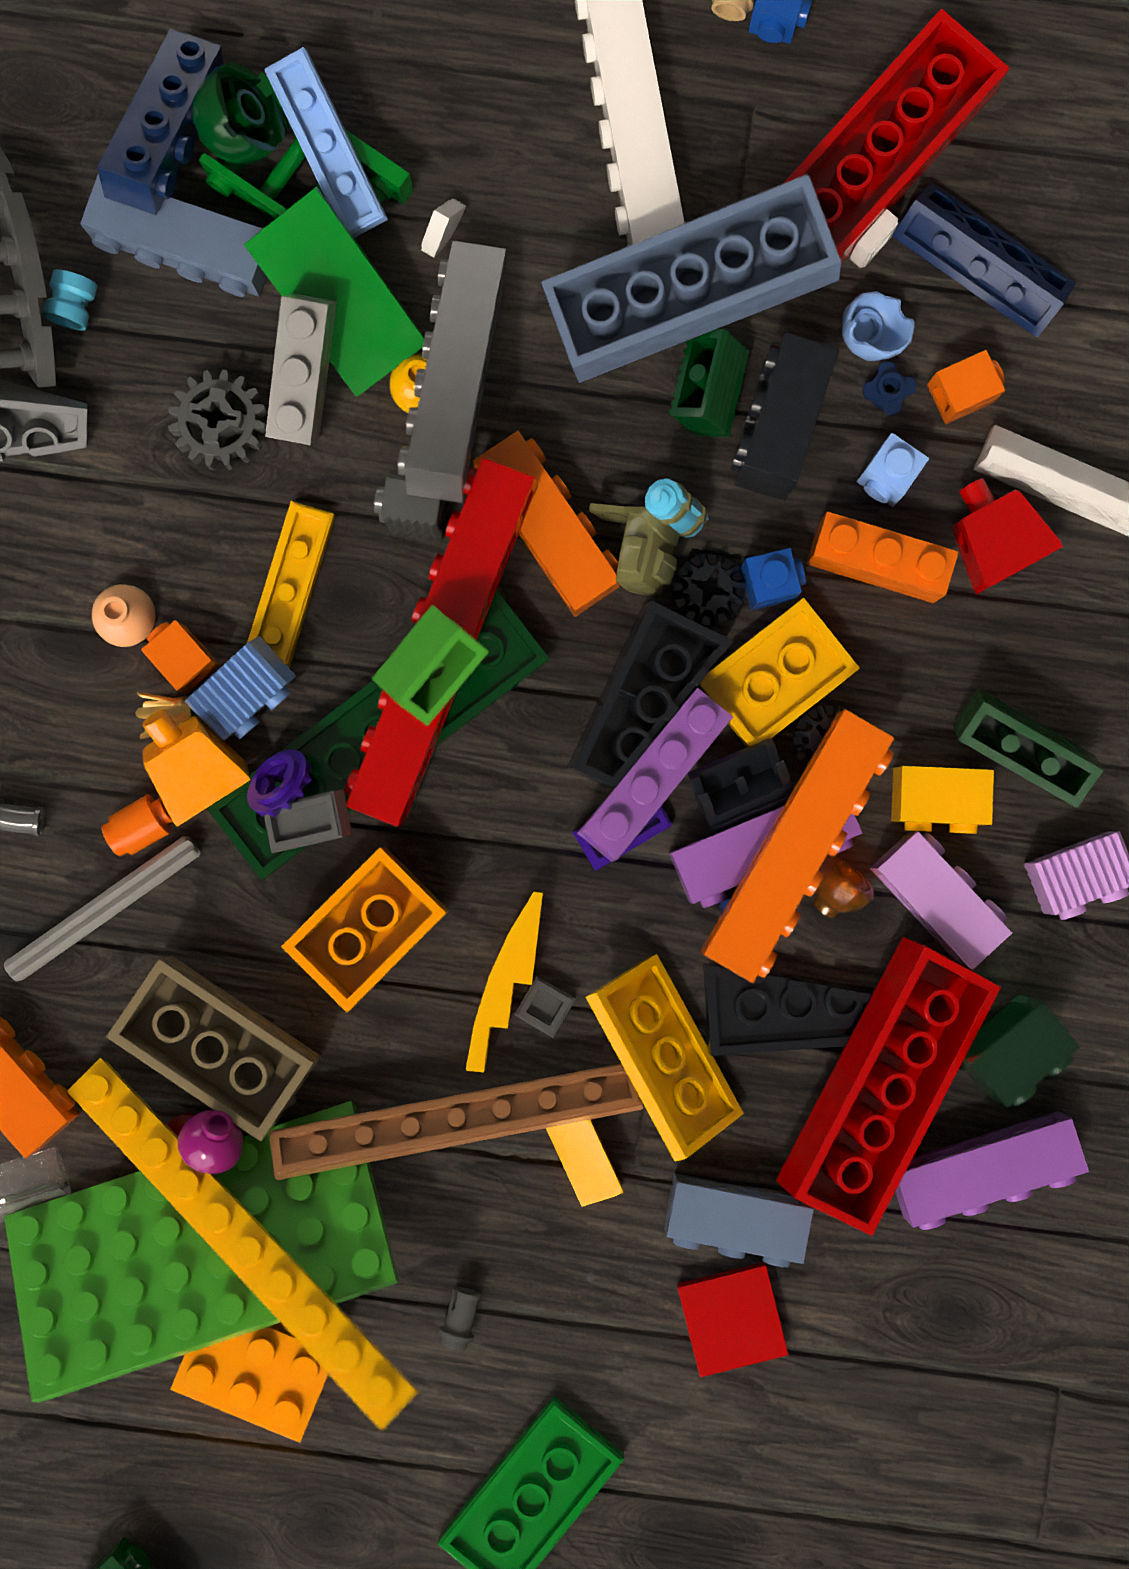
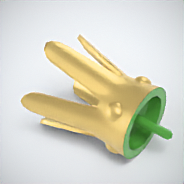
M137 692L140 697L159 700L144 701L143 707L138 708L135 712L139 718L146 719L154 712L166 709L175 723L180 725L197 715L185 702L191 695L170 698ZM146 730L140 734V739L151 737Z

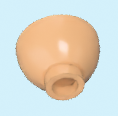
M126 584L111 586L102 591L93 604V626L97 633L112 645L119 647L136 645L142 642L154 627L156 614L153 602L143 590L135 586Z

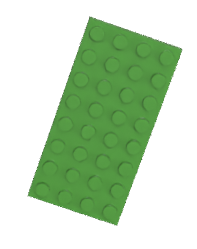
M349 1101L274 1126L272 1130L358 1113L356 1105ZM269 1133L262 1141H259L252 1135L244 1136L243 1151L238 1162L229 1170L214 1174L336 1304L400 1283L370 1162L277 1180L274 1177ZM141 1171L4 1216L32 1402L41 1403L280 1323L274 1314Z

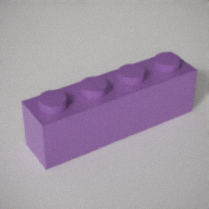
M697 688L681 705L671 720L663 727L653 742L577 834L611 862L617 860L733 716Z
M784 806L669 852L689 903L694 904L700 901L702 907L706 908L728 898L725 890L739 885ZM850 814L842 830L847 832V836L837 853L854 846L851 838L862 834L858 821L853 814Z
M1056 1111L913 1157L895 1193L903 1218L913 1228L919 1226L920 1229L927 1230L946 1223V1217L961 1212L965 1216L983 1213L990 1208V1203L1005 1198L1008 1202L1027 1199L1033 1195L1032 1190L1049 1185L1051 1188L1071 1185L1077 1181L1076 1176L1089 1172L1072 1118Z

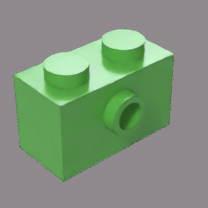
M432 605L373 676L372 680L399 705L428 726L489 651Z

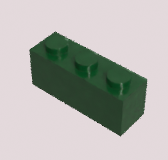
M979 688L953 725L959 741L1076 808L1079 807L1104 771L1096 756Z

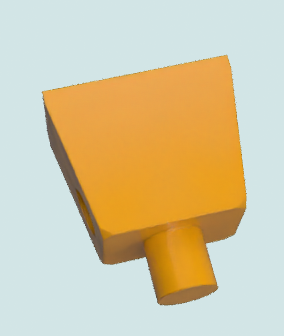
M161 709L151 714L143 722L142 726L154 740L142 750L143 763L173 823L177 827L251 780L247 763L225 741L222 742L200 717L193 716L182 724L177 725L166 709Z

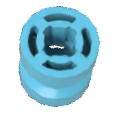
M53 270L49 284L53 297L45 300L41 316L52 323L69 329L86 330L90 315L85 307L94 300L98 285L82 275L66 270Z

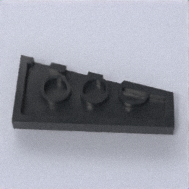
M703 962L708 1053L711 1056L846 1046L873 993L767 974L764 978L758 975L754 983L724 966Z

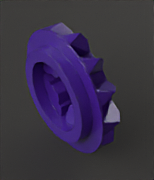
M294 749L284 750L273 755L257 769L250 782L247 793L249 806L261 816L269 814L276 817L283 808L290 810L293 801L297 797L304 796L302 793L303 787L312 780L308 774L312 764L300 751Z

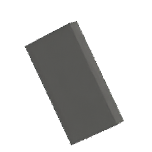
M344 790L330 791L294 800L290 810L283 808L276 817L269 814L264 815L271 853L352 836Z

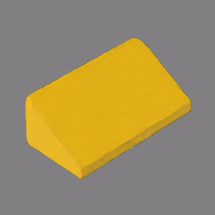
M592 1119L546 1128L582 1207L624 1193L620 1179Z

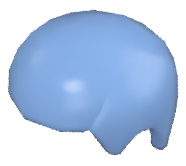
M877 291L861 293L843 312V339L852 353L866 361L892 358L900 354L912 341L915 322L912 318H906L903 315L900 299L885 296Z

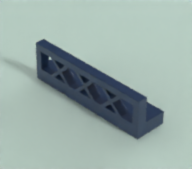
M932 181L916 198L892 235L895 239L1036 338L1039 337L1064 305L1076 285L1075 281Z

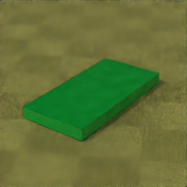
M314 188L243 244L281 296L295 293L337 301L330 362L356 397L398 367L402 361L410 358L423 348L424 335L318 188Z
M553 1396L438 1537L437 1545L466 1569H536L624 1461V1453L556 1396Z

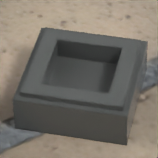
M536 975L514 1016L553 1038L576 997Z

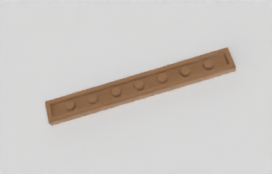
M622 1063L271 1130L269 1133L274 1177L277 1180L642 1110L643 1103Z

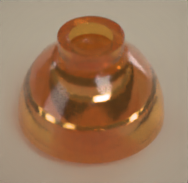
M826 857L819 868L824 873V876L816 889L817 896L813 900V904L821 913L830 918H835L838 913H851L860 910L874 899L871 883L859 870L836 857Z

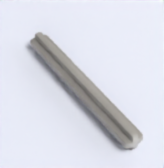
M182 836L6 960L4 963L6 972L14 981L24 980L199 857L200 850L189 836Z

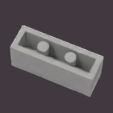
M295 293L281 296L265 437L311 445L320 438L337 301Z

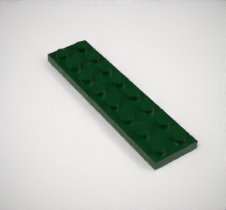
M498 591L495 593L477 642L489 652L457 690L435 748L550 661V658ZM371 681L281 750H298L312 764L311 770L308 773L312 780L303 787L302 793L304 796L297 797L295 800L330 791L344 790L354 768L360 770L366 755L365 752L361 751L363 739L371 725L377 727L383 710L378 708V702L383 689L376 682ZM257 770L250 774L251 780ZM250 780L206 809L261 880H265L308 846L271 853L265 818L255 812L248 804L247 793ZM344 794V795H345L346 804H347V801H348V799H349V796L346 795V794ZM347 807L348 815L355 811L354 809Z

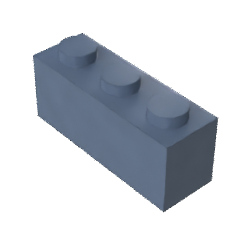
M674 1173L664 1229L666 1236L673 1238L672 1243L679 1247L699 1249L700 1244L718 1247L717 1252L728 1257L744 1258L745 1253L763 1256L762 1261L767 1264L789 1267L790 1262L804 1264L814 1209L793 1196Z

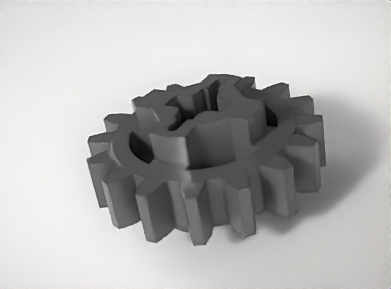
M208 370L203 372L204 382L200 384L191 377L186 379L191 390L187 394L176 390L174 395L181 402L180 407L168 408V413L178 420V422L168 426L169 431L174 436L180 437L175 443L177 448L182 453L190 450L188 458L196 465L205 457L206 466L215 471L218 461H222L228 470H233V459L238 456L245 463L250 462L246 451L250 447L256 450L262 449L263 446L256 439L257 434L266 433V424L259 421V419L268 415V410L264 405L256 404L261 399L256 388L247 391L248 382L243 376H239L232 383V377L227 370H222L219 380H215ZM234 396L244 403L247 415L242 414L241 411L234 410ZM221 413H223L227 418L226 421H218L216 428H214L210 423L211 420H219ZM191 426H194L197 430H203V445L198 443L193 437ZM240 437L237 441H235L233 444H231V445L228 446V444H229L230 442H232V441L235 440L236 438Z

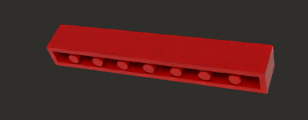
M483 457L478 469L471 467L468 472L464 492L467 498L462 511L455 510L451 515L445 536L451 539L445 554L438 553L432 563L428 579L434 582L428 597L421 596L412 615L411 621L417 624L433 605L477 641L538 485L535 477ZM384 690L382 691L378 702V708L383 710L377 727L371 725L368 728L361 745V751L366 753L360 770L355 768L352 770L345 785L344 794L349 796L346 804L347 807L396 827L405 825L456 692L427 726L399 705Z

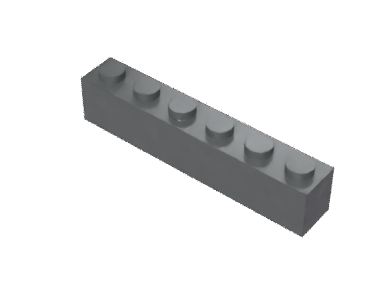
M452 241L449 259L441 258L438 286L443 287L441 295H433L430 311V322L435 323L434 331H426L423 341L422 358L427 360L426 369L418 368L415 379L414 395L415 397H420L417 408H409L406 435L411 436L410 446H401L398 460V474L405 475L406 495L463 502L505 283V248Z

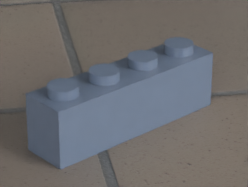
M99 174L97 175L80 223L92 238L94 246L112 254H118L119 249L135 254L134 258L153 268H160L161 264L176 268V272L179 275L194 282L201 283L203 278L217 282L222 290L235 296L244 297L247 292L260 297L267 276L243 244L260 232L262 228L174 198L164 199L158 213L154 215L105 198Z

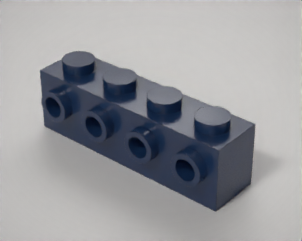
M171 28L169 29L97 166L105 198L154 215L158 213L164 199L171 198L176 186V175L182 163L187 164L190 161L194 149V139L197 135V130L193 121L192 103L202 81L213 71L224 65L220 45Z

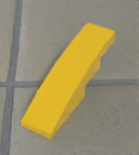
M534 891L509 931L488 977L474 1022L466 1071L484 1073L491 1027L508 1029L514 983L532 985L543 892Z

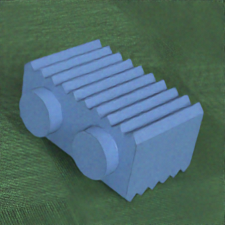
M258 636L244 645L185 702L222 742L233 734L240 740L260 722L254 715L261 708L267 705L272 711L292 693L287 688V685L296 675L283 663L276 652L271 650L270 646L264 642V639Z

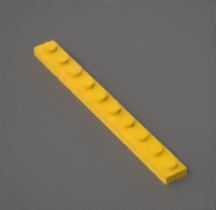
M100 1058L67 1090L68 1094L380 1430L385 1429L419 1392L418 1389L214 1174L199 1172L191 1168L182 1159L178 1150V1136L107 1061Z

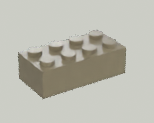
M172 955L158 959L106 1036L213 1110L227 1113L234 1124L259 1141H262L276 1125L321 1058V1055Z

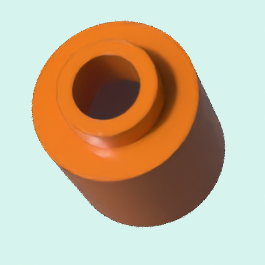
M147 794L108 817L109 822L102 825L101 830L109 847L116 855L121 857L126 853L134 855L170 834L171 827L169 823L173 821L161 798L155 800Z

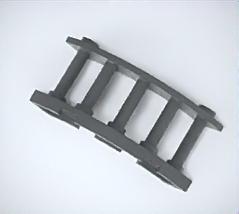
M0 147V229L3 235L0 241V261H3L5 266H11L16 289L12 290L11 295H0V315L14 314L16 318H20L23 343H19L18 348L0 349V368L21 367L22 371L28 372L37 387L56 386L51 326L42 327L38 298H46L47 295L37 244L22 192L12 193L7 178H14V171Z

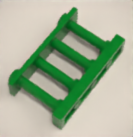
M261 72L258 77L262 81L256 86L263 92L265 97L273 94L279 104L284 124L292 129L267 75ZM346 130L380 204L383 200L389 201L392 197L404 206L414 192L410 173ZM296 137L259 190L238 176L246 164H234L227 161L220 164L206 153H203L199 161L208 176L206 182L217 193L226 198L232 194L270 221H274L287 210L277 203L275 199L306 156ZM318 183L315 188H318L320 192L323 194V191Z

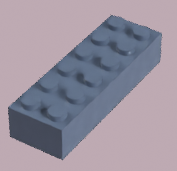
M807 174L544 280L541 283L571 366L579 383L839 281L841 260L811 180Z

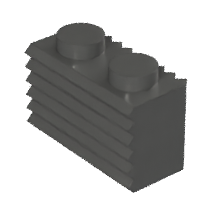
M387 474L385 486L377 487L374 513L379 514V522L386 524L393 537L400 534L403 539L408 535L412 540L417 536L420 541L426 538L428 542H431L434 539L438 544L443 541L449 501L406 495L405 477Z

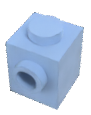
M891 433L856 482L863 486L865 492L881 503H888L893 507L905 495L929 458Z

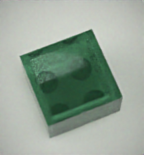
M1018 994L981 1025L961 1067L985 1095L1009 1107L1011 1104L1020 1105L1032 1097L1037 1090L1035 1085L1048 1074L1053 1076L1066 1069L1073 1061L1071 1055L1081 1047L1045 1003Z

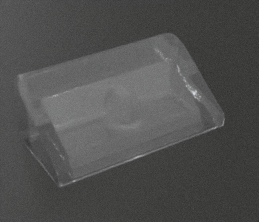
M56 1146L37 1152L26 1159L21 1157L0 1164V1222L5 1221L4 1216L71 1194L59 1149Z

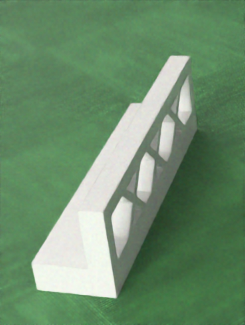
M997 425L991 428L973 470L1129 536V482Z

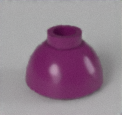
M206 1110L197 1113L184 1124L178 1136V1150L182 1159L191 1168L203 1173L216 1174L229 1170L238 1162L243 1151L244 1138L242 1130L223 1111Z

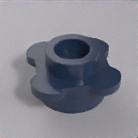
M883 362L877 368V376L872 382H867L864 385L862 393L864 398L871 401L875 407L883 410L886 415L893 416L901 411V403L906 396L912 395L916 391L917 385L914 378L910 376L905 377L899 373L894 363ZM887 385L893 386V392H887L885 387Z

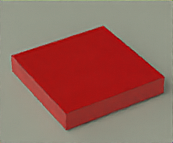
M765 1262L677 1283L700 1378L788 1355Z

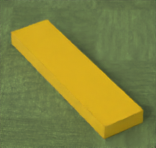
M293 501L290 502L247 641L248 643L260 636L289 668L336 518L333 513Z

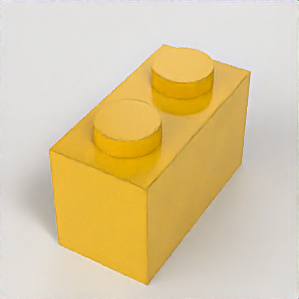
M917 766L893 768L891 822H904V831L932 832V823L950 824L949 833L977 834L978 825H992L994 770Z

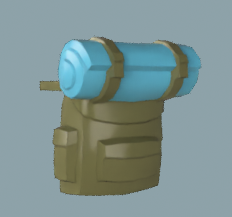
M669 479L657 480L649 487L645 497V507L590 503L589 511L599 519L626 523L616 582L625 590L641 595H663L666 585L671 584L677 570L678 562L673 555L679 537L688 538L695 536L702 530L703 524H706L708 520L707 508L697 498L692 497L682 484Z

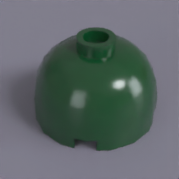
M231 62L213 71L199 85L192 103L193 121L201 142L213 154L228 163L252 164L277 149L276 146L283 142L285 137L284 118L273 94L265 97L263 92L256 86L262 81L256 73L242 64Z

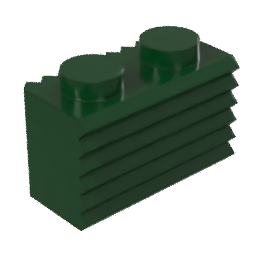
M715 329L685 342L688 347L683 350L685 356L681 359L683 365L679 367L681 371L677 376L679 382L674 385L677 391L673 393L675 397L671 402L673 408L668 412L696 436L729 437L750 350L745 349L746 346L741 345L742 343L738 342V339L733 337L734 335L729 334L730 331Z

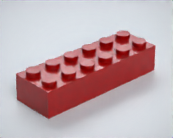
M942 8L783 183L785 184L804 175H809L841 264L853 252L857 242L886 209L890 211L994 96L1010 69Z
M902 937L776 1181L795 1199L872 1236L1001 987L932 949Z

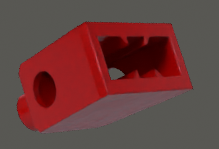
M980 478L959 491L971 514L957 522L952 529L976 595L1063 547L1058 537L1017 489L995 500L984 478Z

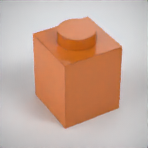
M987 350L936 372L927 384L945 424L994 403L1006 391L1003 386L1005 384V377L1002 368L997 361H991Z
M174 620L171 624L164 622L157 626L147 637L149 643L141 649L176 691L186 695L221 666L193 633L177 620Z

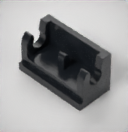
M771 738L687 773L698 808L713 835L784 806L793 791L784 760H779L776 746Z

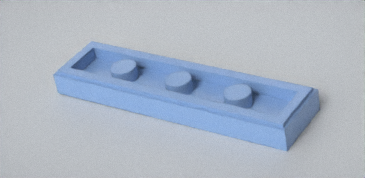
M302 47L265 68L266 75L326 200L351 235L355 238L387 221V216L308 51Z

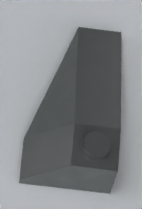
M0 379V463L4 462L5 457L29 453L35 457L87 448L88 404Z

